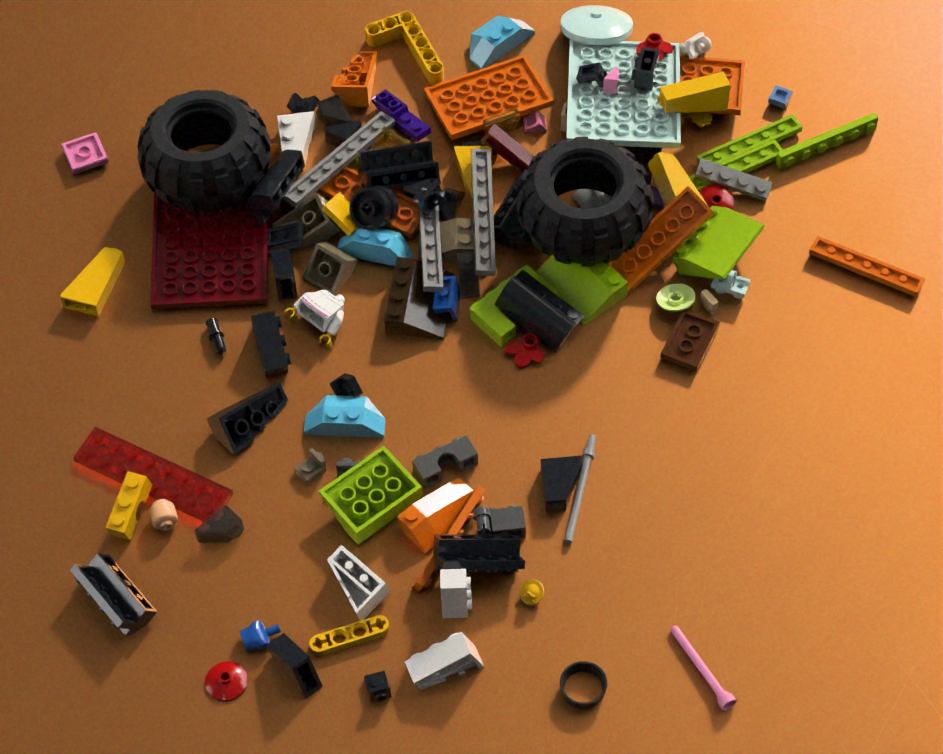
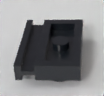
M296 222L267 229L268 256L271 257L272 252L279 250H290V252L302 250L301 242H303L304 224Z

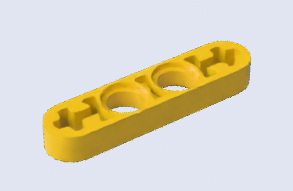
M378 615L317 634L309 641L310 651L315 656H324L383 637L389 632V621L385 616ZM381 623V625H383V629H379L377 627V624ZM368 626L371 627L372 633H369ZM361 628L366 632L363 636L357 637L354 635L356 629ZM337 635L345 637L342 643H336L333 639ZM329 638H330L331 646H329V645H328V642H327V639H329ZM320 642L322 648L318 649L316 643Z

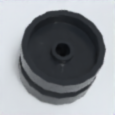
M376 185L358 190L352 196L349 212L357 226L365 230H373L390 225L396 219L399 203L396 195L389 188Z

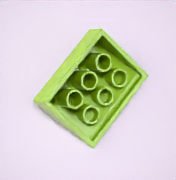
M711 206L715 214L677 248L671 259L680 275L724 280L765 228L764 224L727 207Z
M552 255L536 272L559 292L561 299L584 315L583 320L580 322L582 326L628 296V282L609 263L603 261L595 263L594 266H581L578 263L568 265L556 261L554 255Z
M382 446L319 490V494L357 545L394 520L410 505L423 498L422 486L385 446Z

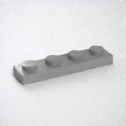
M703 158L699 160L694 176L695 178L722 185L727 189L763 201H767L772 186L771 181Z

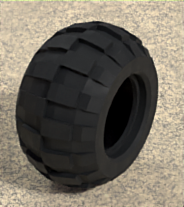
M194 90L168 99L164 105L158 106L147 117L145 127L141 128L137 146V158L142 177L153 192L156 191L159 198L167 204L195 213L199 211L216 212L241 203L245 196L251 195L260 183L263 174H266L271 160L270 136L267 133L266 125L256 109L253 110L245 100L235 95H227L223 91ZM202 145H222L207 152H187L191 148Z
M576 137L575 140L556 142L550 145L549 150H543L533 157L528 170L524 171L519 182L516 202L520 225L526 236L531 237L532 243L540 252L547 256L554 255L556 261L564 264L578 263L581 266H594L595 263L601 261L605 263L620 258L623 252L631 251L638 244L643 236V232L645 233L650 225L654 198L651 182L643 165H639L635 155L623 147H615L614 142L602 138L595 140L588 139V137ZM592 189L603 192L612 198L606 204L599 207L582 209L563 203L558 196L572 190Z

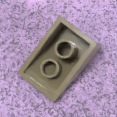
M318 193L272 224L273 228L296 222L304 224L303 242H301L303 248L326 241L341 231V228L322 210L323 206L329 201Z
M454 218L441 222L442 262L475 263L473 218ZM419 229V235H418V260L422 261V259H421L420 229Z

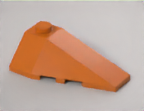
M359 51L350 60V65L343 67L342 73L340 75L336 74L333 78L331 90L350 106L358 108L369 107L378 52Z
M460 478L453 480L413 503L397 516L398 529L423 553L428 554L434 547V535H445L449 527L452 526L455 517L463 509L473 493V490Z

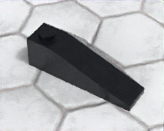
M278 382L222 409L207 418V422L214 437L232 454H236L252 444L255 436L263 431L266 423L279 412L288 399L281 383Z

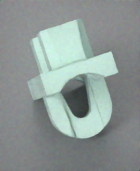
M731 270L724 280L714 279L711 288L720 294L725 292L733 294L734 298L741 300L745 298L751 279L737 276V271Z

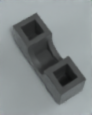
M467 435L455 438L451 443L438 446L433 451L425 455L421 454L412 460L413 472L424 489L442 481V470L440 467L443 464H454L460 472L478 464V453Z

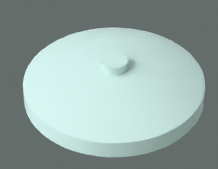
M587 5L565 12L561 17L560 28L566 37L576 42L590 45H609L627 39L632 34L633 21L628 14L619 9L601 5Z

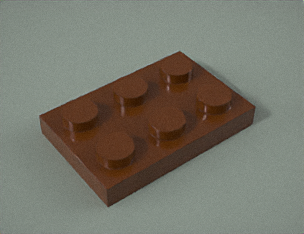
M686 309L683 310L661 352L660 358L697 371L720 326V322Z

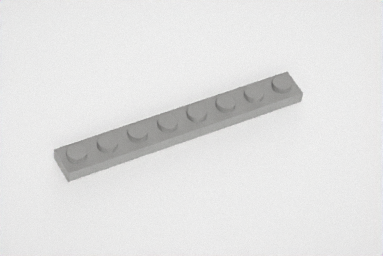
M382 111L379 112L290 187L283 200L297 208L358 157V151L366 150L395 126V119Z
M472 148L471 173L475 275L495 276L490 149Z

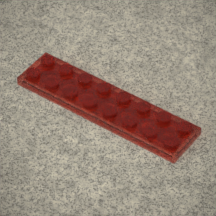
M94 427L73 457L75 462L122 484L128 471L147 476L153 484L148 496L156 500L166 499L174 504L175 509L210 525L214 524L233 495L232 489L97 427Z

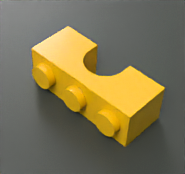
M130 471L127 472L105 527L112 536L131 541L138 523L136 520L137 507L140 502L146 503L153 485L147 476Z

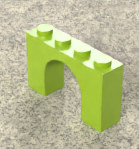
M526 265L522 268L559 296V292L531 267ZM521 268L516 270L510 278L503 280L497 288L487 292L485 297L474 302L469 308L470 320L501 348L516 337V325L501 313L499 308L495 306V302L506 284L522 270Z

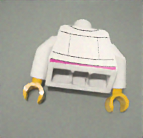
M327 290L306 292L294 304V308H287L284 315L286 318L289 317L290 323H294L298 318L296 314L298 313L323 333L327 331V334L320 336L319 342L322 345L323 341L327 340L326 349H329L332 345L331 337L332 335L335 336L344 318L343 308L345 299L341 294L334 296Z

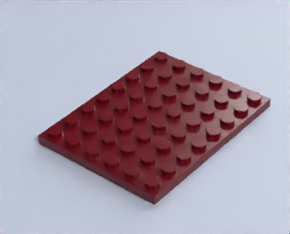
M156 191L154 192L151 309L268 303V220L264 225L257 224L253 213L254 209L246 207L250 195L245 196L241 203L233 207H226L216 212L199 211L195 213L167 204L159 198Z

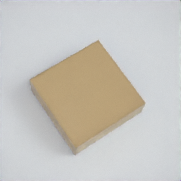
M707 289L703 290L700 295V304L713 316L717 313L718 300Z

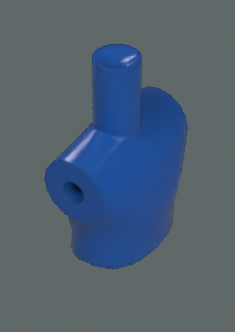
M255 621L249 627L239 632L246 651L254 649H267V644L270 643L269 636L280 633L281 630L278 624L266 629L262 621Z

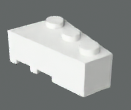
M341 545L327 559L360 621L364 620L390 593L387 584L344 546Z
M466 569L440 570L443 618H468V610L472 609L471 577H467Z
M462 632L451 634L443 642L435 643L426 651L416 653L405 661L413 683L421 690L446 681V676L457 672L461 676L465 674V670L477 666L480 669L484 667L475 645Z

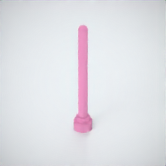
M672 626V634L718 696L717 704L723 711L732 708L737 702L732 693L723 690L678 626Z

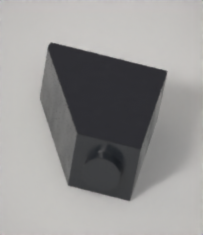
M290 250L272 252L271 257L279 301L298 298Z
M581 455L541 459V477L546 512H560L567 509L582 467Z
M285 633L267 644L273 660L305 698L323 686L309 655Z

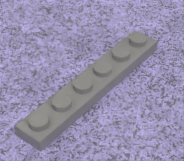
M439 206L434 207L428 216L423 215L422 210L419 208L423 292H443Z

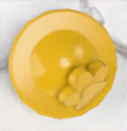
M529 579L521 585L520 598L525 604L535 605L542 600L544 587L538 580Z

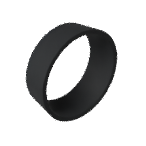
M579 661L569 665L560 677V688L563 697L575 708L588 709L596 706L603 699L607 689L606 674L598 665L587 661ZM577 672H589L599 678L602 683L603 692L597 699L591 702H577L569 698L564 692L566 680Z

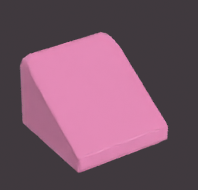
M615 67L604 78L603 93H617L618 67Z
M540 111L523 117L525 133L547 130L545 116Z

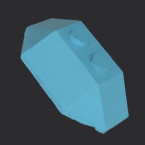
M498 15L471 33L470 61L479 69L486 68L534 35L535 30L524 21Z
M359 227L349 236L342 237L337 245V248L357 259L395 266L397 257L413 258L414 255L401 232L384 228L365 230Z
M326 395L306 415L304 435L384 438L386 419L365 396Z

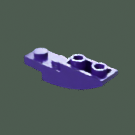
M386 89L371 98L379 112L382 111L395 119V126L393 127L405 138H412L418 142L432 133L430 126L409 112L407 105Z

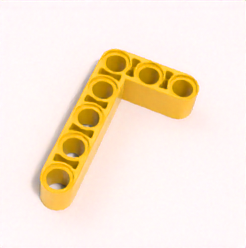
M404 11L370 23L365 27L366 43L368 46L377 47L403 38L428 82L435 85L444 81L443 64L413 13Z

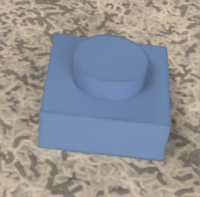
M775 85L769 96L768 103L785 109L792 97L793 91Z

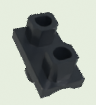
M435 179L432 184L425 183L422 187L423 195H415L413 198L414 207L420 208L423 215L428 216L437 205L444 206L447 202L446 192L442 191L440 187L441 180Z

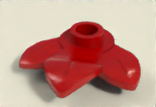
M658 33L649 34L644 42L638 44L636 49L638 55H640L641 47L660 50L659 61L663 59L664 54L673 53V46L663 41L662 36Z
M532 333L525 334L521 339L512 340L505 348V353L515 355V364L518 368L527 367L532 360L541 363L544 358V350L540 347V340Z

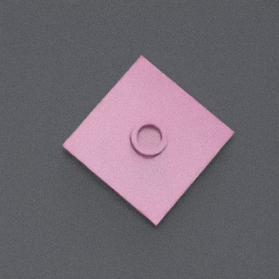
M97 132L61 144L73 175L109 163Z

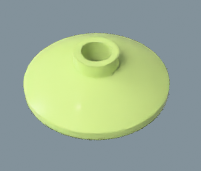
M685 284L667 285L660 289L656 296L657 304L662 309L671 312L683 311L693 305L696 298L694 290Z

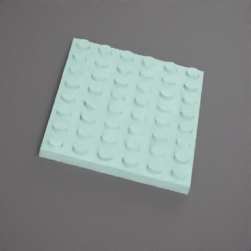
M570 39L566 141L575 140L576 137H588V139L595 140L600 138L614 142L615 146L680 148V113H665L657 100V96L660 94V87L680 82L679 43H670L673 46V53L664 54L663 59L659 61L652 91L634 88V80H631L632 71L636 69L634 68L635 59L639 57L636 49L641 42L621 41L609 45H590ZM600 62L607 75L615 67H618L617 93H603V88H599L596 81L579 84L576 79L579 67Z

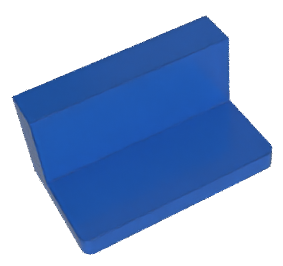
M455 276L443 277V292L434 293L433 311L435 314L450 313L453 320H458L460 287Z

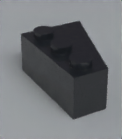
M274 311L251 316L252 328L255 333L265 377L288 372V365H291L289 353L285 354L283 347L287 345L284 334L280 335L279 328H282L280 317H276Z

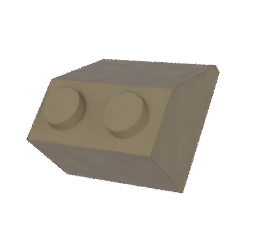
M328 242L316 243L302 278L335 295L352 276L358 259Z

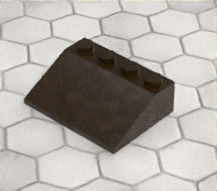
M397 257L384 319L385 333L444 340L448 313H434L435 292H423L422 261L418 259ZM442 269L443 277L455 276L454 273Z

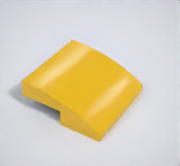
M339 192L323 206L322 210L349 236L359 226L351 218L349 212L350 202Z

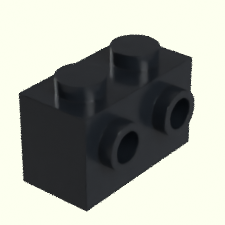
M641 47L640 55L635 59L634 68L636 69H633L631 80H634V88L652 91L659 65L660 50Z

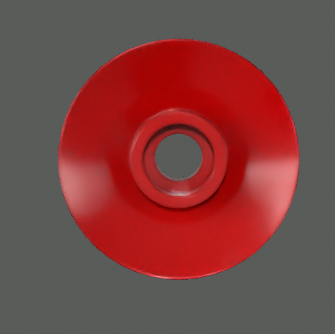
M710 184L700 190L699 193L710 208L711 206H718L733 210L734 198L726 187L719 184ZM713 198H718L719 202H714Z
M230 661L214 665L205 677V687L208 694L219 701L237 699L244 693L248 684V677L244 668ZM224 676H229L227 680H222Z

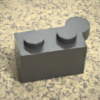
M512 505L500 509L481 506L473 510L479 535H483V533L484 535L515 534L518 538H526L523 506Z

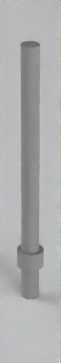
M593 434L589 435L587 445L583 449L582 467L564 542L571 544L573 541L591 460L595 456L594 447L597 436Z

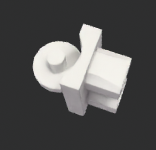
M704 32L697 33L686 40L685 43L679 45L681 56L688 55L689 59H694L700 54L708 52L712 47V43L708 37L704 36Z

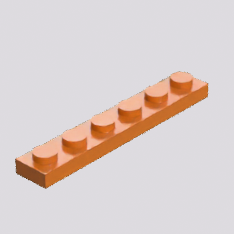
M820 236L816 237L809 250L810 255L915 297L918 296L925 282L923 277Z
M478 485L446 535H461L464 529L461 527L464 522L467 524L474 516L472 513L473 508L479 507L484 500V497H482L485 491L484 488ZM432 555L412 586L417 592L422 587L427 588L433 580L430 575L433 571L437 572L434 565V555Z

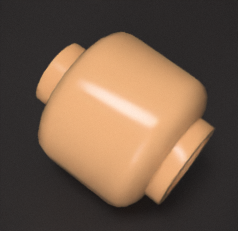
M166 499L156 500L149 508L151 524L158 530L168 531L178 521L174 504Z

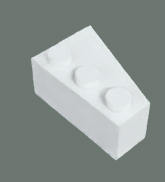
M314 111L277 116L282 151L289 149L302 151L304 163H306L313 130H315L316 126Z

